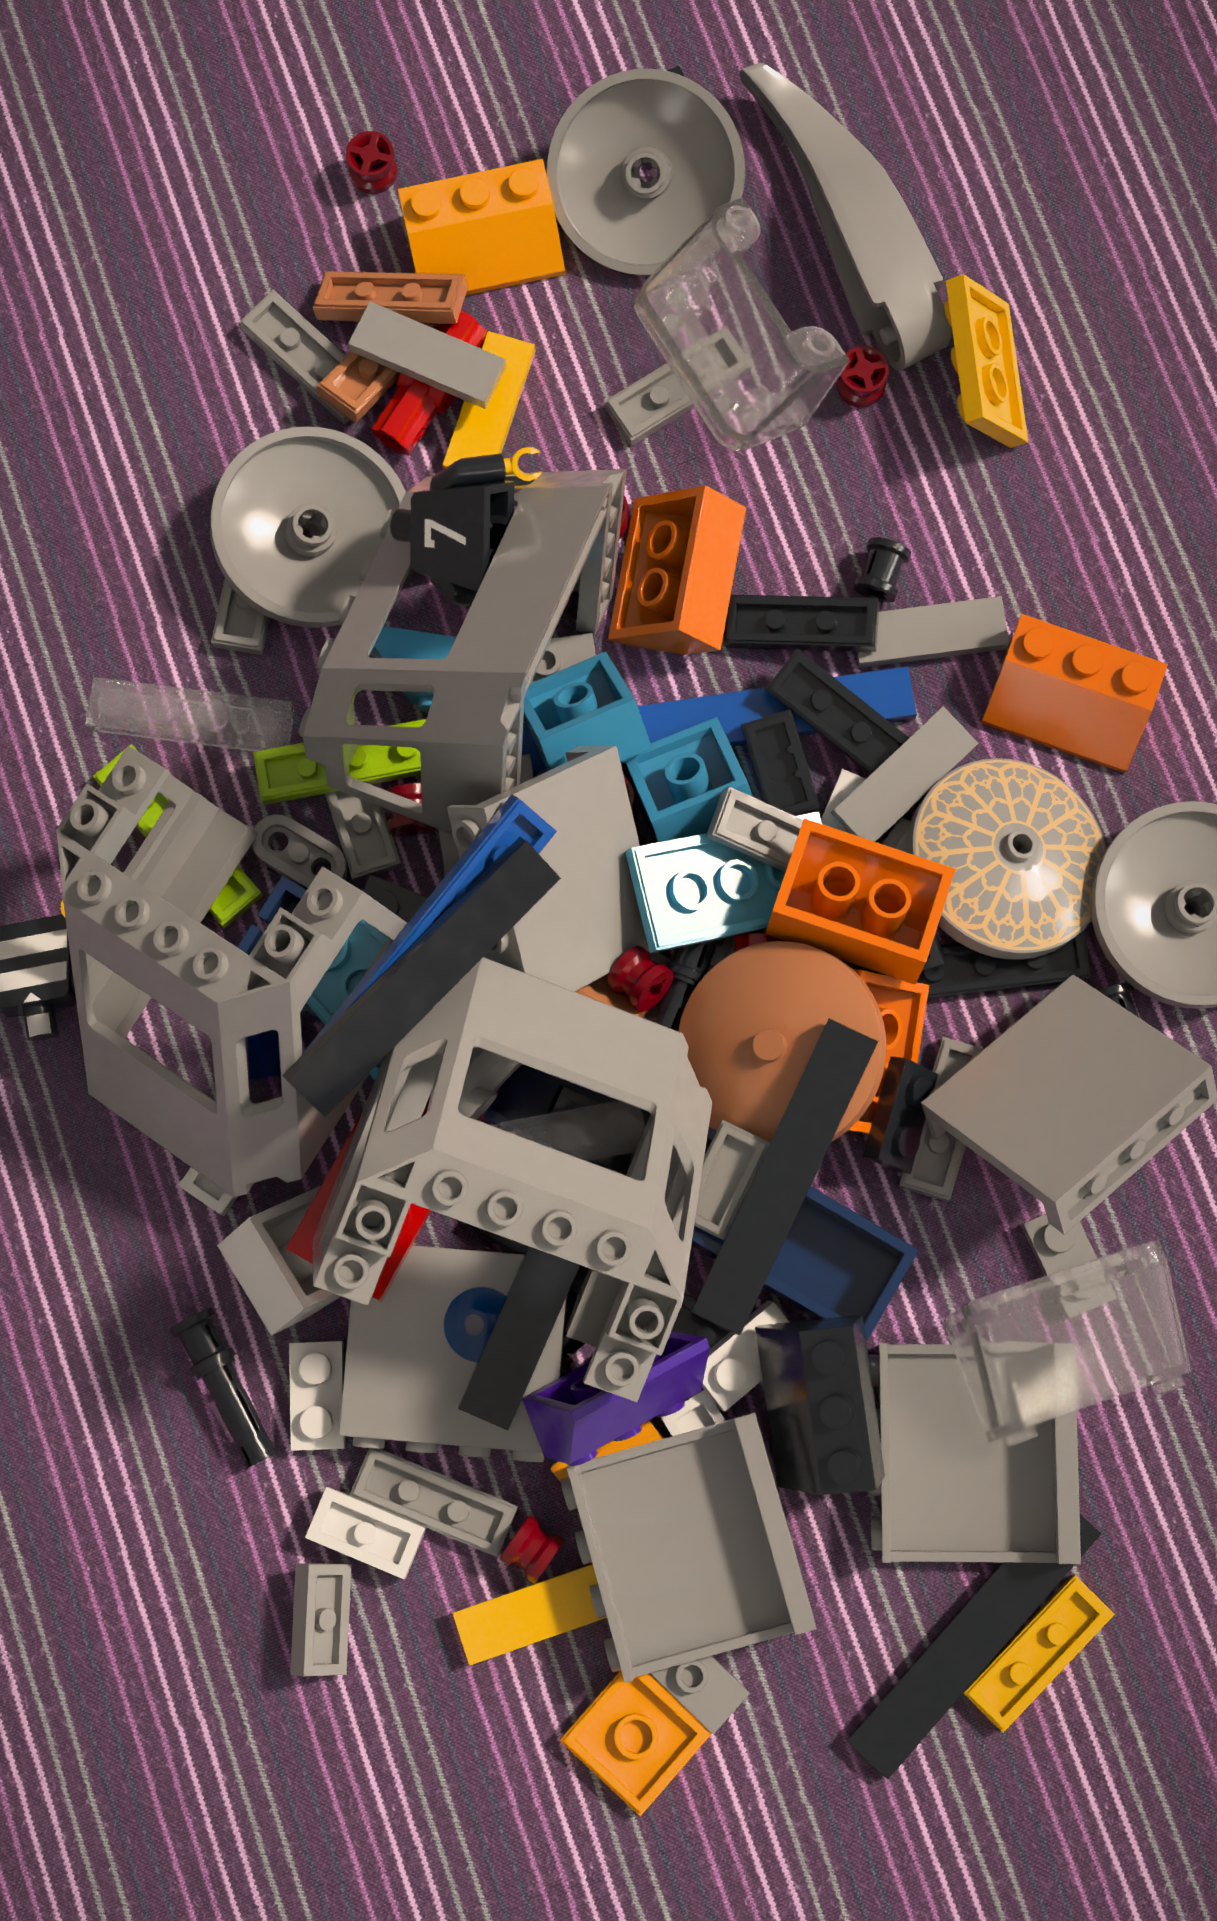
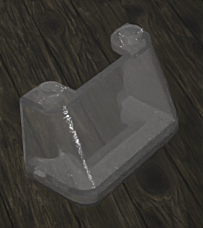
M744 197L718 207L644 282L634 300V309L637 317L714 438L722 446L734 451L748 450L804 427L850 362L837 340L823 328L807 326L791 332L741 253L754 246L760 235V224Z
M1159 1240L1131 1247L979 1298L963 1305L943 1321L988 1443L1005 1438L1008 1447L1026 1442L1039 1436L1035 1426L1139 1389L1143 1390L1152 1387L1155 1396L1174 1391L1186 1386L1183 1376L1192 1372L1169 1265Z

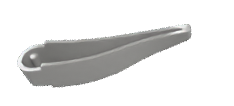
M756 63L741 69L740 80L772 120L799 165L838 277L861 334L864 336L872 334L881 353L886 357L888 364L895 370L901 371L946 348L951 339L952 327L948 323L944 305L938 294L943 282L942 275L909 209L885 169L829 112L783 75L763 63Z

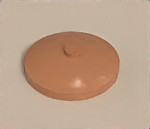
M773 941L755 944L727 956L702 978L684 1008L678 1032L683 1033L689 1046L687 1057L700 1086L707 1088L712 1100L709 1127L717 1131L722 1120H725L771 1143L829 1018L878 1040L877 1046L832 1141L843 1135L861 1118L871 1104L883 1076L886 1061V1033L879 1006L872 992L849 965L836 956L807 944Z

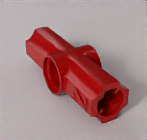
M462 310L457 324H441L437 329L478 348L482 346L487 335V329L481 326L476 318ZM401 373L397 383L398 390L372 427V432L390 450L397 454L409 456L437 413L443 414L447 411L456 396Z

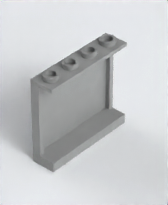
M578 746L565 752L567 763L477 805H451L447 807L452 835L457 846L459 858H461L511 794L522 800L557 831L539 855L561 879L484 956L485 958L575 992L610 973L617 960L632 947L640 945L649 951L625 851L632 847H638L640 844L617 746Z
M1072 975L1059 987L1049 991L1043 1000L1021 1019L1011 1023L1006 1031L982 1052L973 1055L968 1063L944 1084L938 1085L921 1104L932 1136L937 1139L944 1132H949L1040 1200L1044 1205L1049 1224L1065 1235L1217 1101V1090L1210 1064L1075 975Z
M413 1245L382 1302L371 1297L367 1306L351 1300L339 1436L353 1437L352 1446L380 1449L385 1447V1440L406 1441L405 1450L411 1452L437 1453L438 1444L459 1446L458 1455L488 1458L491 1456V1449L512 1450V1460L544 1462L543 1452L522 1400L509 1430H505L458 1409V1405L524 1254ZM567 1297L523 1397L561 1378Z
M879 1343V1355H869L872 1386L880 1387V1409H876L885 1476L877 1490L871 1491V1496H882V1518H871V1551H882V1563L1016 1562L1081 1564L1075 1343Z
M756 1413L593 1458L581 1465L566 1466L569 1477L561 1479L563 1495L569 1511L578 1509L583 1527L582 1531L575 1532L579 1554L583 1564L592 1562L598 1584L590 1586L593 1606L598 1618L607 1616L612 1638L604 1640L606 1654L612 1672L621 1670L625 1683L633 1681L638 1676L787 1634L795 1633V1635L816 1630L815 1619Z

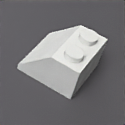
M320 1186L249 1217L217 1245L271 1336L310 1317L341 1297L314 1287L313 1264L286 1250L288 1243Z

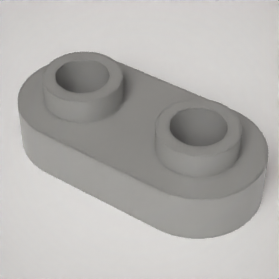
M280 814L270 815L263 818L255 826L254 831L258 835L252 843V848L259 860L307 890L316 877L313 871L315 866L321 862L329 863L331 865V872L346 880L348 866L342 851L335 844L292 818ZM283 836L288 839V845L283 851L277 852L271 849V843L276 837Z

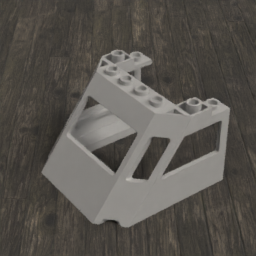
M627 469L542 472L539 477L531 481H524L515 474L506 475L505 481H514V505L517 507L448 656L443 659L369 657L412 567L410 564V542L396 541L392 537L390 522L396 510L391 508L388 511L381 528L380 537L383 541L378 552L370 551L362 565L360 581L363 583L356 597L349 595L342 606L339 616V625L342 627L335 641L328 639L320 652L317 668L321 672L312 705L306 710L299 728V736L303 737L305 756L307 759L325 766L328 787L452 834L447 807L451 805H477L520 785L524 698L572 591L579 593L576 631L584 634L593 633V637H595L613 596ZM427 476L408 490L398 509L411 510V497L413 493L428 490L433 476ZM361 690L431 692L434 694L426 722L421 727L355 724L354 699ZM357 744L413 747L420 752L422 804L353 778L349 773V763L357 749Z
M127 746L100 789L96 790L89 784H86L57 828L63 903L88 1093L233 1198L247 1194L255 1182L279 1177L287 1183L299 1180L303 1177L369 1075L368 1073L324 1117L282 1076L302 1056L300 1012L359 921L364 920L389 937L365 975L407 925V922L357 887L322 866L292 914L280 907L256 946L248 955L202 925L201 921L254 842L258 833L176 779L164 767ZM159 792L169 800L168 805L125 871L121 872L112 866L111 863ZM151 998L210 1038L217 1102L125 1039ZM275 1030L278 1032L282 1096L261 1103H252L249 1094L245 1037Z
M483 957L383 1058L312 1240L313 1286L368 1306L386 1259L392 1254L411 1203L589 1268L565 1327V1335L596 1347L583 1378L584 1384L638 1402L656 1354L662 1355L683 1303L712 1108V1100L707 1088L700 1086L687 1057L689 1046L683 1033ZM479 1047L650 1112V1117L626 1176L462 1115L458 1110L473 1048ZM431 1094L427 1113L423 1117H421L427 1104V1101L429 1099V1096Z

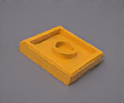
M620 1670L559 1741L641 1816L712 1733L650 1673L635 1677L633 1681L625 1683L622 1671Z

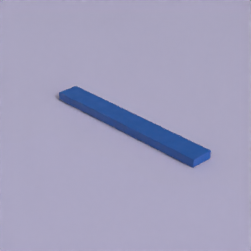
M908 666L834 677L890 723L916 718L917 713ZM766 687L638 706L650 743L717 717L731 746L746 744L741 724L789 710L765 691ZM792 713L799 736L819 734ZM523 723L522 755L530 754L533 776L541 775L548 770L527 723Z

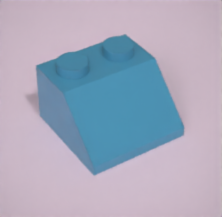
M606 651L530 684L524 698L523 717L548 771L567 763L565 752L578 746H617L621 763L628 762L638 754L652 749L636 700Z
M717 717L651 743L652 749L642 752L634 759L625 762L657 842L707 833L722 790L729 786L752 796L749 783Z

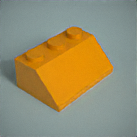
M543 159L398 189L415 273L464 274L468 285L466 296L565 275L555 210Z

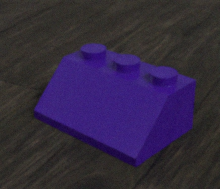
M671 1331L662 1355L656 1354L638 1402L584 1384L583 1378L590 1362L523 1397L522 1401L544 1457L568 1464L569 1466L584 1464L595 1458L598 1454L597 1449L610 1441H622L631 1438L642 1430L641 1424L655 1416H668L681 1410L685 1406L684 1400L702 1390L710 1350L707 1338Z

